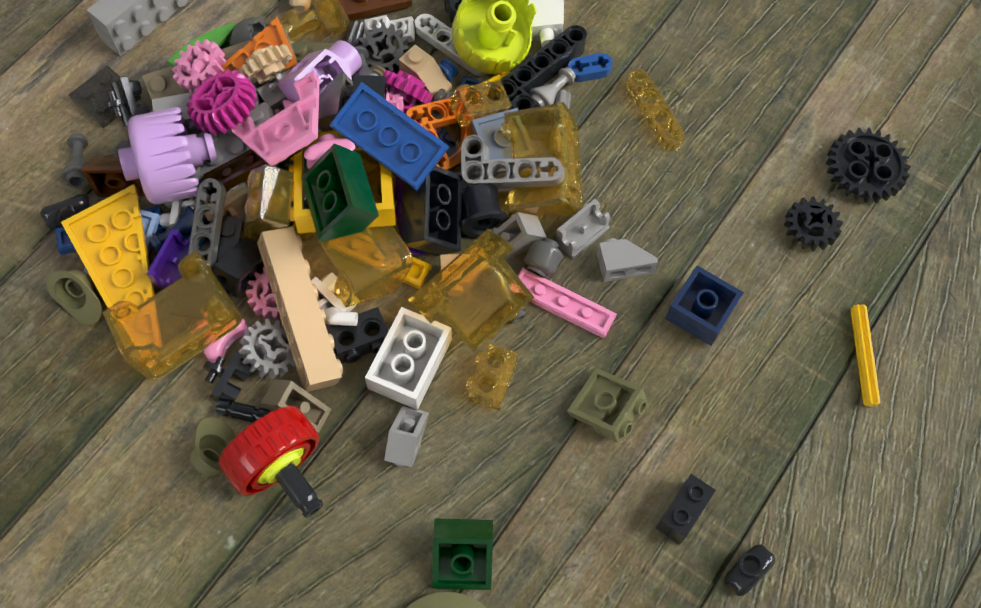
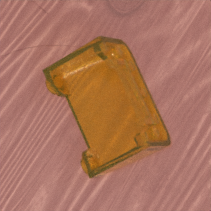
M564 102L504 113L505 123H502V133L504 138H508L512 144L513 159L552 157L558 159L565 170V179L557 186L515 187V189L510 190L509 195L506 196L508 211L513 215L517 212L530 215H573L583 208L579 135L576 119ZM552 167L551 172H548L550 177L557 171L555 167ZM524 168L521 171L520 177L528 178L531 176L533 169Z
M295 221L293 223L295 233L300 236L301 240L307 241L315 237L338 271L339 275L334 285V291L346 308L397 292L412 267V254L393 226L369 227L361 233L322 242L318 240L316 232L298 233Z
M196 250L185 256L178 264V270L182 278L137 307L130 301H119L102 312L124 361L149 379H159L166 376L236 329L242 321L236 306L205 259Z

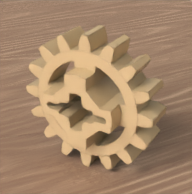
M284 44L279 47L278 45L275 47L270 45L263 49L260 48L245 60L247 64L242 65L238 72L243 73L251 83L258 82L261 84L268 80L271 81L286 69L284 65H287L288 61L292 60L293 55L287 45Z

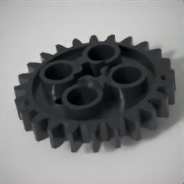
M857 128L855 133L848 130L846 135L841 134L833 142L827 153L828 159L825 164L830 166L827 173L834 174L830 181H838L840 183L837 189H847L845 196L853 193L855 194V201L862 196L865 203H868L872 197L875 203H878L881 198L887 201L891 195L895 197L902 190L910 176L907 172L911 166L906 164L909 157L901 156L905 149H897L896 145L899 141L890 142L889 134L883 138L881 137V130H878L876 134H872L871 128H868L865 133H863L861 128Z

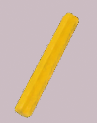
M857 304L851 308V317L863 404L866 407H874L880 404L868 312L864 304Z

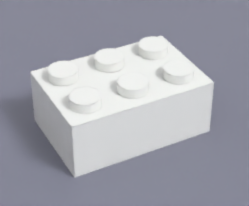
M401 307L365 376L367 388L418 410L451 343V327Z

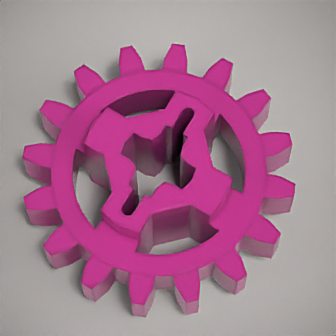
M385 70L383 74L386 78V85L390 87L388 92L400 94V96H403L404 102L413 103L414 106L416 102L426 104L430 103L434 96L424 89L426 85L424 82L408 73L399 70L395 74Z

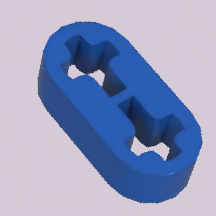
M598 53L573 58L569 61L568 67L576 75L574 82H584L607 77L611 73L613 61L609 55Z

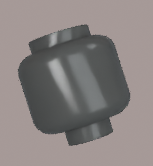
M546 237L543 241L534 240L524 257V262L527 265L526 269L543 278L553 275L563 257L562 252L557 248L559 244Z

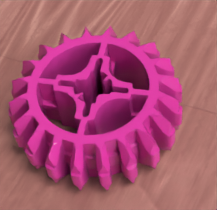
M226 70L223 74L217 72L216 76H209L205 82L201 81V85L198 88H194L195 93L189 96L190 101L186 106L189 118L195 127L199 128L200 131L209 134L213 133L216 136L220 132L227 133L230 128L235 130L237 124H243V119L251 116L249 111L256 108L254 103L258 100L256 97L257 92L253 84L243 73H239L237 70L232 72Z

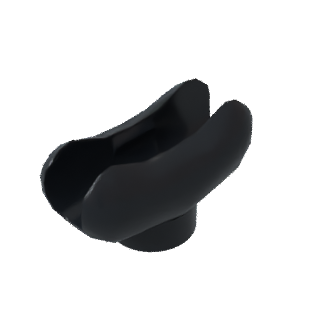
M79 194L64 201L48 205L40 211V215L48 228L63 227L62 221L91 207L89 205V196Z
M762 544L753 546L728 571L725 576V585L731 584L734 586L737 596L746 595L774 566L776 561L775 555Z

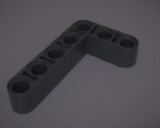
M572 25L496 84L495 104L499 106L502 112L518 108L528 136L535 141L541 142L549 138L552 116L529 95V91L532 88L543 86L556 76L561 68L567 67L569 61L580 57L584 53L587 31L582 26Z

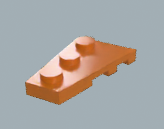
M276 17L264 30L255 35L242 49H239L221 67L224 69V72L226 70L230 72L238 71L242 68V65L247 64L245 60L256 50L270 45L273 47L278 45L279 47L282 44L287 45L293 55L292 60L288 61L287 65H284L286 69L283 71L293 68L298 63L280 20Z

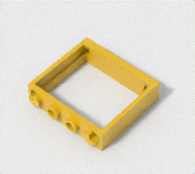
M337 131L318 132L317 139L301 148L302 151L290 158L291 161H294V165H289L290 180L294 181V185H289V195L291 202L294 201V206L289 207L290 221H295L298 233L316 232L310 209H304V186L301 179L304 175V152L307 147L318 143L319 138L325 134H334L339 139H345ZM355 145V150H356V151H357V150H361L360 148H358V147ZM381 164L382 203H375L379 216L367 228L396 225L392 172Z

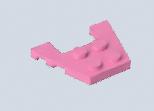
M314 71L293 83L300 98L297 102L255 127L251 117H245L243 124H237L235 130L230 128L235 136L271 167L318 138L320 80Z

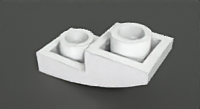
M387 15L364 20V30L373 31V24L376 25L377 29L381 28L382 22L385 23L386 28L394 24L395 32L401 29L403 37H407L408 42L414 41L415 21L412 16L390 21Z

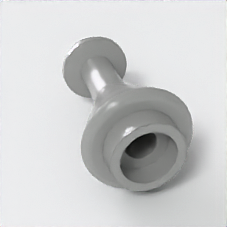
M569 67L561 68L559 70V77L552 84L532 88L529 91V95L550 112L558 90L565 84L572 85L576 75Z

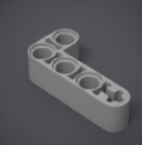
M470 135L462 142L461 173L469 186L491 184L497 188L557 186L565 179V170L561 162L556 158L489 160V149L481 137ZM481 145V150L477 154H470L472 146ZM555 167L557 171L550 177L548 172H551V168ZM524 168L533 169L531 176L528 178L520 177L521 171ZM499 169L507 170L505 177L502 179L495 178V173ZM481 170L479 178L470 180L472 171Z

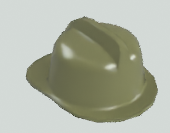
M58 270L48 276L46 284L50 295L73 318L86 325H92L99 321L102 315V307L96 296L95 284L87 273L81 270Z
M204 418L198 423L195 432L190 461L193 467L200 472V479L202 480L209 476H218L223 472L219 466V458L228 444L236 437L230 426L217 418Z

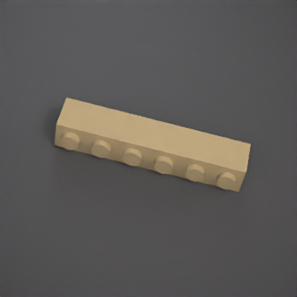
M293 226L264 231L261 233L257 244L302 388L307 392L334 386L342 378L343 368L333 351L335 347L334 339L327 332L325 312L319 308L317 301L318 290L316 285L311 283L309 277L310 266L307 259L304 260L301 252V238L299 235H296Z

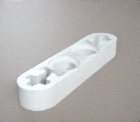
M421 14L415 19V31L418 36L474 75H486V73L469 67L455 52L451 28L430 14ZM441 35H446L450 39L447 42H440L437 38Z

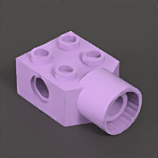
M338 40L328 50L323 49L307 54L277 85L287 99L295 103L300 98L293 83L314 71L320 80V95L341 72H344L352 80L351 77L362 66V60L357 50L351 44Z

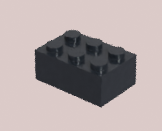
M435 166L418 190H415L403 181L401 245L436 256L461 251V175Z

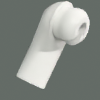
M330 307L324 311L327 325L357 326V312H344L335 307Z

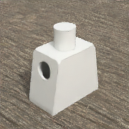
M564 0L529 1V5L534 3L537 9L531 28L532 41L541 40V46L544 47L563 32Z

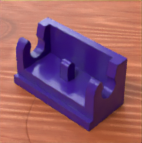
M174 229L170 231L147 272L154 287L178 295L187 276L186 266L191 236L186 240L179 231Z

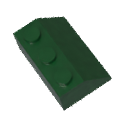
M334 143L301 177L319 241L324 242L361 233L379 216L359 153Z

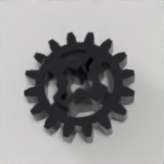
M812 196L810 201L807 202L803 197L799 203L794 202L785 215L787 219L784 226L789 227L786 235L794 236L793 243L800 241L802 249L809 245L812 251H815L818 246L825 250L828 244L831 246L834 244L842 232L840 227L843 221L837 220L840 212L833 213L834 205H824L825 199L816 202L815 197Z

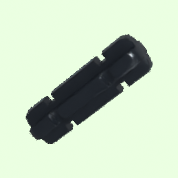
M219 399L216 405L218 415L226 417L230 415L231 418L249 422L257 421L270 413V410L267 408L259 407L257 409L256 406L233 402L232 404L229 400Z

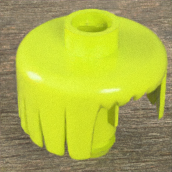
M462 0L452 24V41L459 57L472 69L486 74H500L516 68L526 58L531 47V28L537 13L534 3L529 5L530 0Z

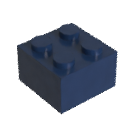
M697 265L672 302L665 319L712 346L744 292Z

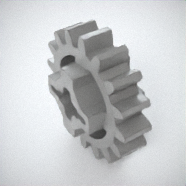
M265 319L262 324L256 321L251 327L247 328L244 336L239 341L240 344L244 345L239 350V354L246 355V358L242 361L243 364L250 363L252 365L250 372L258 369L261 378L269 373L271 379H274L278 374L282 377L295 366L285 330L279 327L280 321L278 320L273 325L270 324L269 319Z

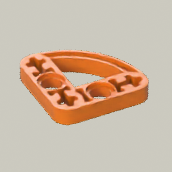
M451 97L409 108L406 115L410 118L412 117L414 121L421 119L418 124L437 138L435 128L460 122L461 141L457 152L451 157H448L447 153H445L438 162L441 166L436 165L448 171L458 167L461 163L462 142L466 137L474 135L470 126V122L474 120L467 101L461 97ZM430 111H438L442 119L434 118Z

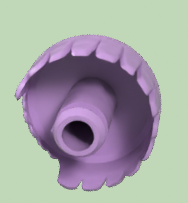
M178 107L132 116L128 121L131 147L118 149L126 181L140 179L145 196L152 204H163L197 196L198 187H193L199 184L198 179L184 178L194 175L196 173L194 167L203 165V161L211 160L212 163L217 159L211 134L204 133V136L196 137V134L188 135L187 128L183 126L185 124L184 117L180 116L183 112Z

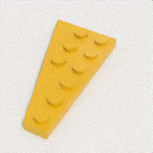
M133 184L62 221L61 224L135 359L140 361L162 349L163 343L153 284L147 275L150 265L137 187Z

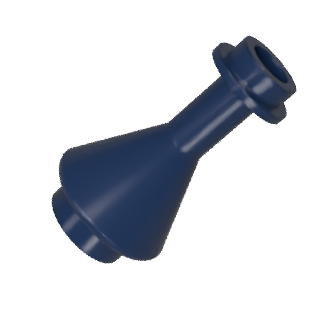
M186 206L171 229L159 236L152 233L153 236L149 238V241L157 252L160 251L172 229L179 231L181 235H191L195 208L192 209L190 206ZM203 215V223L205 225L210 224L206 216Z

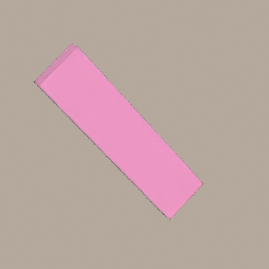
M525 268L521 269L510 288L511 293L602 338L606 337L617 313Z

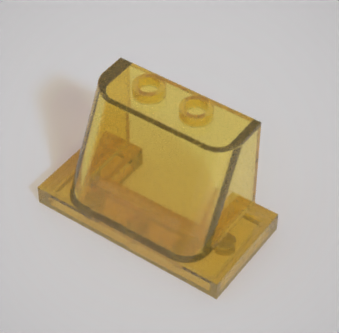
M487 229L409 298L408 301L430 324L441 316L474 352L488 339L496 336L504 324L516 318L519 311L534 296L504 260L514 250L508 241Z

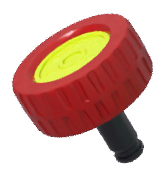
M286 406L266 414L239 433L222 452L219 458V466L228 481L240 495H255L279 483L295 506L303 512V517H311L323 507V501L318 499L317 493L298 469L313 453L320 440L319 434L299 408Z

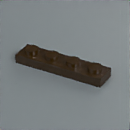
M250 149L203 175L204 180L212 178L221 182L227 192L231 188L248 181L272 167ZM299 149L295 153L288 156L286 159L291 158L294 155L300 153L302 149ZM213 187L207 191V194L211 196L217 192V189Z

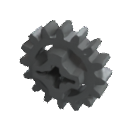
M382 22L381 28L378 29L373 24V31L369 32L365 29L366 37H359L358 39L362 45L361 47L373 53V60L368 57L366 60L368 67L378 65L385 70L395 73L394 68L397 67L399 69V59L409 50V46H406L408 39L403 37L401 29L395 32L394 24L386 28L385 23ZM394 39L398 42L399 49H397L396 46H393Z

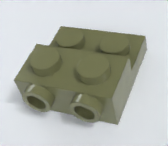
M595 368L567 412L570 417L592 426L596 433L619 443L622 437L627 438L633 430L632 421L637 414L641 416L645 412L647 398L642 387Z

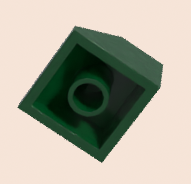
M435 518L432 588L491 590L493 520Z

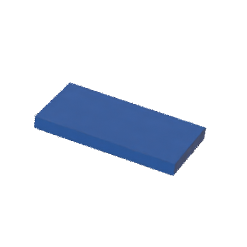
M363 82L360 83L329 125L415 190L420 188L449 149L447 144Z

